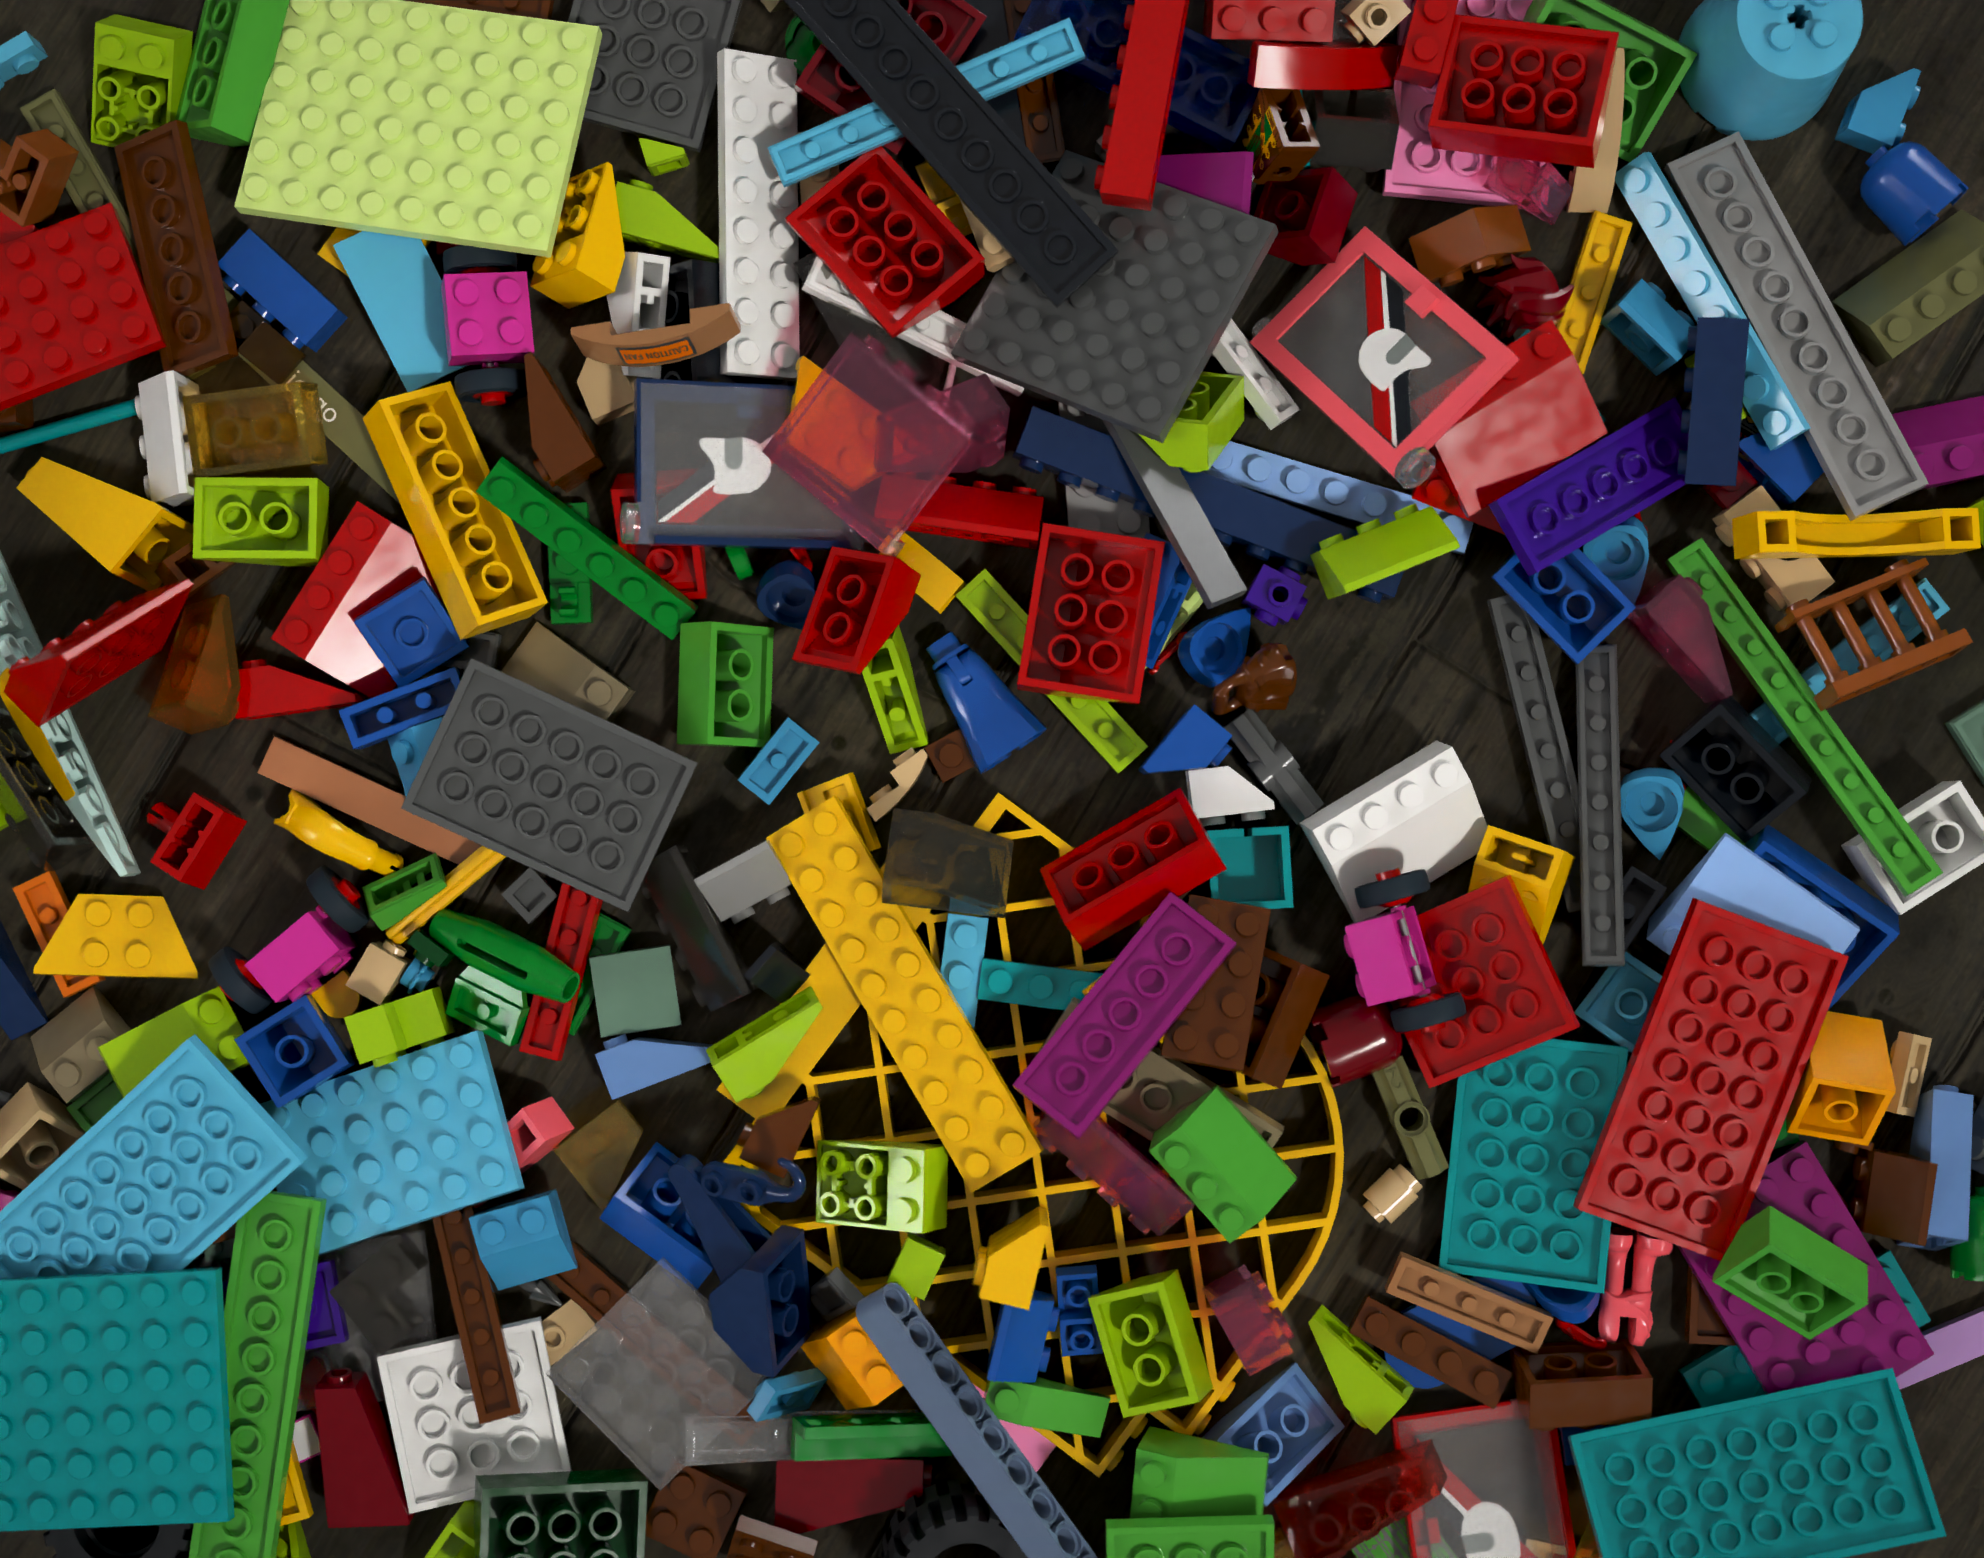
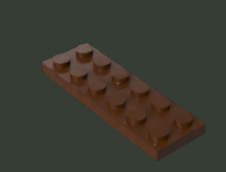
M173 120L121 143L114 148L145 288L167 347L159 349L164 372L174 370L185 377L237 357L239 353L237 351L188 125L186 122Z

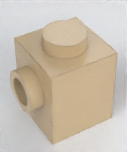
M1351 0L1340 11L1347 20L1343 27L1358 44L1364 40L1373 46L1378 44L1411 12L1403 0Z

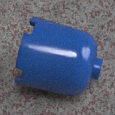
M1911 141L1899 143L1890 150L1884 145L1880 147L1865 162L1870 169L1863 176L1860 184V194L1864 202L1904 246L1909 242L1912 243L1939 219L1936 215L1949 203L1953 206L1969 189L1964 182L1926 147Z

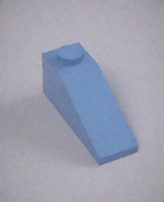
M622 1034L604 1041L605 1050L595 1054L610 1097L613 1100L711 1063L706 1049L711 1047L712 1044L637 1037L628 1041L626 1034Z

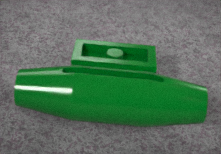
M444 908L434 916L430 924V936L469 965L455 979L445 1014L478 1031H483L484 1034L510 1047L519 1044L530 1010L526 993L567 1003L578 990L580 975L542 946L489 920Z

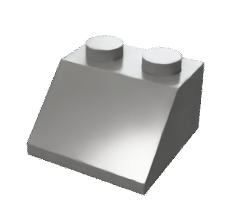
M770 840L762 842L694 879L698 889L720 921L731 918L734 924L755 914L752 906L764 899H767L769 905H772L790 895L788 887L792 885Z

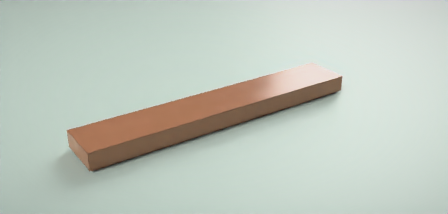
M274 736L257 772L429 852L436 853L438 856L458 865L482 846L401 809L406 798L404 794L279 737Z

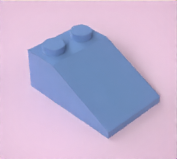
M1295 1362L1221 1418L1202 1438L1269 1453L1264 1507H1266L1345 1426Z

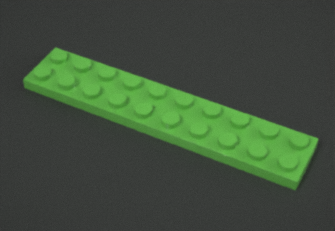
M271 1191L237 1221L224 1308L234 1518L229 1522L194 1523L189 1558H276L327 1199Z

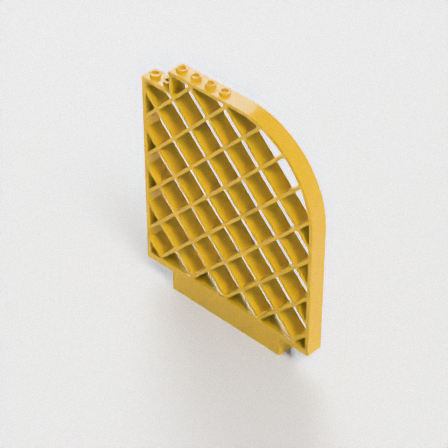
M999 792L951 856H948L911 828L880 869L915 930H917L922 922L926 924L930 954L939 971L941 960L935 923L947 921L948 913L970 916L997 914L1003 960L1011 961L1005 912L1055 905L1052 897L1003 904L994 842L1041 835L1058 848L1059 857L1074 849ZM1005 810L1031 828L999 834L989 832ZM984 841L987 845L995 905L933 914L931 909L981 842ZM1153 912L1139 919L1140 928L1149 919V916H1151ZM1071 934L1075 964L1058 967L1089 972L1107 970L1116 958L1084 963L1082 948ZM827 943L823 945L806 968V971L810 974L809 978L793 995L795 996L811 986L823 1009L774 1080L766 1085L757 1096L749 1099L745 1098L737 1104L723 1082L716 1089L755 1118L752 1123L754 1125L759 1116L785 1107L802 1083L806 1086L808 1098L812 1096L819 1098L817 1084L876 1076L885 1134L848 1139L847 1141L919 1142L939 1139L934 1127L895 1132L886 1074L901 1071L896 1062L885 1063L881 1036L869 1015L868 1022L874 1065L820 1073L812 1071L862 1004ZM1010 1003L1016 1044L985 1049L991 1059L1017 1055L1021 1075L1027 1068L1025 1054L1038 1052L1046 1039L1023 1042L1018 1004ZM1304 1035L1300 1047L1313 1071L1287 1075L1282 1088L1313 1083L1318 1084L1328 1121L1329 1140L1273 1148V1150L1282 1160L1330 1153L1329 1179L1321 1212L1266 1220V1217H1264L1259 1223L1237 1238L1257 1236L1265 1292L1212 1300L1205 1299L1198 1245L1227 1240L1217 1228L1195 1231L1191 1199L1180 1186L1179 1192L1185 1232L1125 1241L1117 1185L1171 1176L1161 1165L1114 1171L1107 1117L1103 1111L1098 1116V1124L1106 1173L1044 1182L1040 1153L1032 1157L1036 1183L971 1193L964 1181V1194L947 1196V1210L968 1207L975 1259L979 1245L982 1246L976 1205L1038 1196L1039 1206L1047 1208L1049 1230L1045 1242L1046 1253L1042 1254L1039 1268L1049 1267L1055 1307H1058L1056 1266L1118 1257L1123 1284L1131 1281L1127 1255L1188 1247L1196 1302L1188 1303L1192 1318H1198L1204 1359L1213 1388L1199 1403H1195L1183 1421L1167 1409L1150 1412L1152 1416L1174 1432L1192 1436L1193 1433L1196 1435L1201 1434L1211 1419L1209 1411L1217 1400L1222 1403L1228 1398L1236 1384L1233 1381L1234 1377L1241 1368L1247 1370L1254 1363L1260 1352L1257 1346L1265 1335L1272 1337L1284 1320L1281 1314L1316 1265L1329 1238L1338 1211L1344 1165L1342 1125L1336 1098L1327 1072L1306 1035ZM1164 1036L1158 1042L1160 1050H1162ZM1234 1071V1083L1219 1085L1248 1103L1247 1093L1279 1089L1258 1080L1245 1081L1244 1074ZM1023 1096L1026 1111L1024 1116L1037 1136L1036 1124L1055 1121L1043 1111L1034 1112L1032 1102ZM820 1103L811 1121L814 1145L800 1146L794 1160L816 1157L817 1159L818 1140H825ZM737 1144L724 1160V1163L738 1166L743 1165L747 1168L758 1170L757 1166L739 1158L743 1147ZM1108 1186L1116 1242L1054 1251L1046 1195ZM740 1203L761 1226L771 1233L782 1224L804 1229V1231L827 1228L830 1256L805 1238L807 1260L824 1273H828L838 1267L864 1297L888 1284V1276L861 1280L843 1267L838 1233L839 1225L817 1223L816 1215L780 1220L764 1208V1205L753 1206ZM1316 1228L1305 1253L1277 1292L1268 1235ZM899 1231L901 1248L909 1232ZM975 1263L939 1268L932 1284L974 1278L973 1269ZM915 1297L914 1303L921 1311L919 1298ZM981 1299L986 1333L941 1340L970 1381L985 1392L988 1381L987 1374L960 1354V1352L987 1348L990 1353L995 1331L991 1301ZM1265 1308L1220 1371L1216 1373L1208 1316ZM1058 1318L1055 1332L1047 1331L1046 1340L1059 1338L1061 1349ZM1063 1356L1062 1363L1065 1383L1074 1387L1070 1356ZM1114 1385L1086 1389L1110 1396V1403L1118 1402ZM1147 1413L1124 1418L1097 1456L1083 1446L1081 1435L1073 1434V1439L1065 1432L1040 1428L1033 1429L1097 1477H1100L1105 1469L1111 1472L1117 1466L1124 1454V1451L1121 1449L1130 1436L1134 1439L1139 1436L1145 1428L1148 1418L1145 1417Z

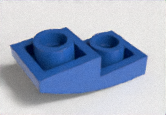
M1096 1265L1055 1268L1058 1307H1060L1059 1325L1062 1357L1103 1354V1348L1088 1301L1090 1296L1099 1293Z

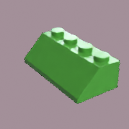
M205 0L175 120L187 123L190 138L230 147L250 145L264 89L273 69L290 0Z

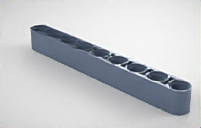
M890 1282L861 1299L856 1305V1316L860 1325L1027 1558H1098L906 1290L901 1285Z

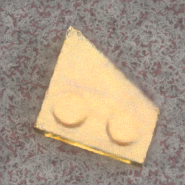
M617 1099L555 1147L553 1151L599 1209L603 1211L607 1207L644 1129L623 1102Z

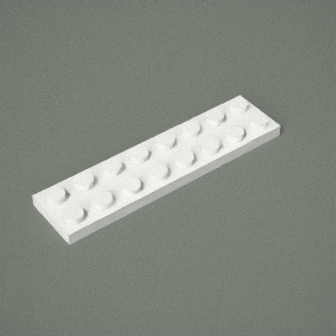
M726 48L717 52L719 304H731L741 325V332L720 345V374L794 381L797 379L796 362L800 358L798 234L789 226L785 218L798 208V182L788 187L783 186L767 147L793 137L797 133V91L795 90L797 69L794 66V62H797V60Z

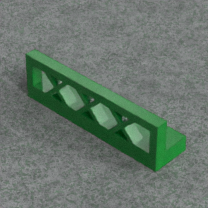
M923 1412L793 1416L791 1458L794 1461L952 1456L951 1450Z

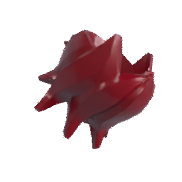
M1510 254L1512 266L1500 270V273L1494 276H1480L1478 278L1480 282L1494 287L1477 304V307L1481 309L1488 305H1495L1486 321L1489 328L1500 320L1505 319L1498 337L1499 339H1505L1506 337L1509 339L1518 329L1534 330L1551 319L1557 325L1566 312L1565 307L1575 287L1571 284L1559 289L1553 273L1536 257H1517L1513 254Z

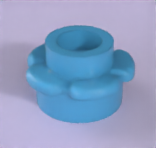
M414 958L402 975L399 983L408 988V994H411L415 989L423 992L435 975V972Z

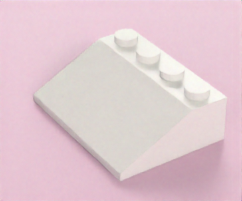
M1437 740L1299 823L1354 923L1376 916L1387 909L1381 906L1360 909L1355 896V888L1377 881L1375 874L1396 868L1400 869L1401 874L1425 869L1429 882H1432L1477 855L1488 827L1472 783L1453 747Z

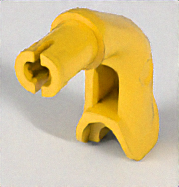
M292 789L288 794L290 802L288 812L280 818L274 819L273 824L285 828L309 846L350 864L359 870L370 869L387 876L396 872V870L391 869V866L399 869L403 868L404 859L401 855L378 847L376 841L351 830L324 811L311 797Z

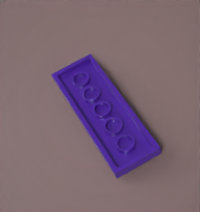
M1676 398L1663 403L1488 504L1528 577L1538 573L1686 485L1685 475H1678L1677 471L1679 450L1688 449L1689 434H1681L1682 409Z

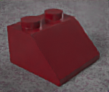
M1333 166L1301 170L1295 179L1291 181H1267L1265 183L1254 217L1276 224L1279 231L1267 254L1301 266L1335 263L1358 193Z

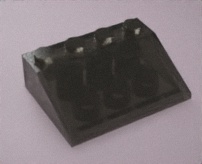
M0 708V802L7 811L4 815L5 820L14 832L22 835L28 845L26 848L27 855L37 867H42L44 871L59 870L96 847V845L46 775L8 709Z

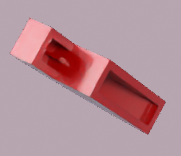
M1252 40L1247 82L1254 88L1295 90H1360L1393 87V76L1401 45L1378 43L1373 46L1367 42L1358 44L1356 41L1332 40V42H1269Z

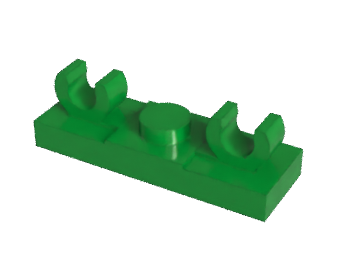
M587 502L564 503L590 523L589 504ZM548 547L551 624H592V579Z

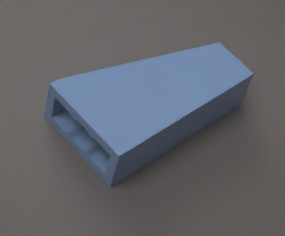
M1934 1085L1932 1090L1919 1096L1909 1154L1938 1164L1926 1246L1897 1240L1896 1245L1938 1251L1968 1241L1974 1095L1958 1093V1087Z

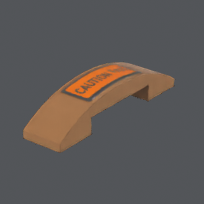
M730 303L690 309V323L622 334H617L610 321L571 327V336L583 356L605 364L628 367L657 366L690 359L719 347L741 332V325Z

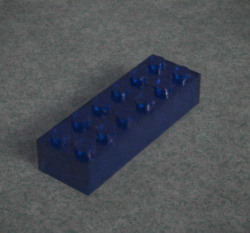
M1032 0L1017 29L1014 41L1070 18L1085 59L1062 68V70L1111 94L1113 84L1120 85L1122 70H1117L1118 51L1120 44L1127 45L1130 31L1124 30L1127 5H1134L1135 0ZM1185 26L1167 124L1222 152H1229L1248 118L1260 89L1254 88L1247 82L1250 59Z

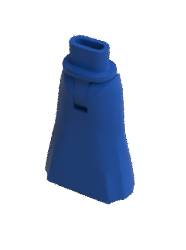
M953 632L946 634L926 648V651L935 663L932 669L936 671L934 673L939 687L958 723L980 774L992 769L1011 756V751L1022 749L1047 730L1043 722L1002 682L971 648L969 649L967 644H960Z

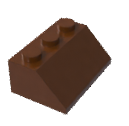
M1264 948L1242 1074L1271 1086L1282 1088L1330 975Z
M1628 1338L1617 1339L1615 1343L1607 1342L1608 1344L1604 1349L1593 1348L1579 1341L1542 1343L1538 1354L1518 1346L1510 1349L1518 1408L1528 1428L1539 1431H1551L1560 1427L1591 1429L1596 1425H1622L1651 1419L1653 1377L1635 1347L1629 1343Z

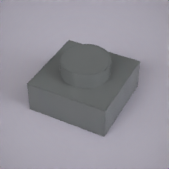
M530 867L501 894L528 924L538 918L559 897V893L537 870Z

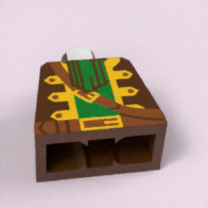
M1259 89L1242 132V142L1245 150L1254 152L1252 182L1265 184L1267 181H1291L1295 179L1316 154L1320 144L1300 90Z

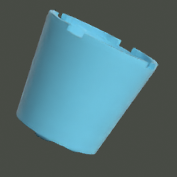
M1704 0L1687 20L1679 38V42L1697 53L1696 58L1680 83L1685 99L1695 113L1698 111L1706 120L1716 126L1715 130L1728 136L1739 132L1743 140L1762 141L1778 138L1795 131L1808 122L1821 109L1857 45L1863 24L1861 0Z

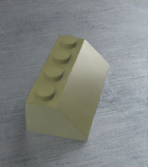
M1962 209L1831 301L1838 316L1875 367L1895 358L1984 294V222Z

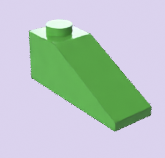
M1037 1377L1035 1383L994 1382L988 1380L983 1399L999 1420L1021 1426L1096 1438L1101 1436L1111 1399L1110 1396Z

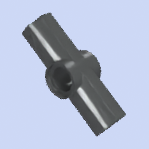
M1247 709L1223 727L1233 735L1230 739L1248 761L1246 765L1267 792H1272L1279 801L1280 806L1283 807L1295 824L1308 818L1324 804L1298 770L1300 766L1279 739L1275 740L1256 712Z

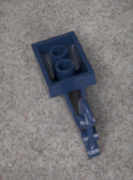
M683 1155L669 1168L668 1176L680 1196L721 1282L709 1294L708 1307L712 1315L713 1330L753 1373L774 1378L814 1332L804 1229L782 1224L772 1234H769L740 1203L760 1206L776 1201L783 1203L794 1202L801 1198L806 1190L804 1174L798 1165L791 1160L779 1158L777 1160L778 1165L787 1169L793 1178V1185L785 1186L772 1181L760 1170L719 1161H711L704 1166L696 1157Z

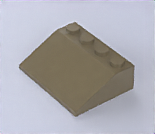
M539 622L535 623L501 671L611 723L616 720L636 692Z

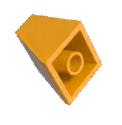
M1827 1011L1787 1113L1786 1128L1788 1133L1864 1146L1869 1145L1896 1092L1882 1020Z
M856 1307L826 1323L815 1331L801 1346L813 1365L826 1376V1383L846 1410L875 1406L903 1386L900 1379L860 1325L856 1316Z

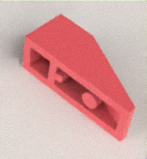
M552 1096L523 1107L507 1122L521 1174L551 1152L575 1129ZM487 1201L475 1204L474 1207L478 1208Z

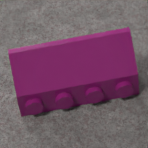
M1984 395L1892 414L1928 481V484L1920 490L1984 477Z

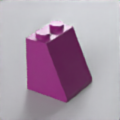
M1254 152L1161 155L1156 182L1250 214Z

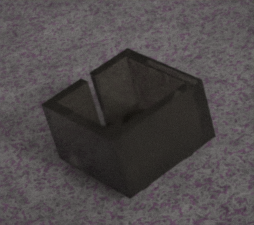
M1394 89L1357 90L1353 117L1346 116L1350 90H1313L1309 117L1320 148L1311 158L1310 163H1316L1321 167H1358L1366 172H1377L1380 169L1392 170L1399 129Z

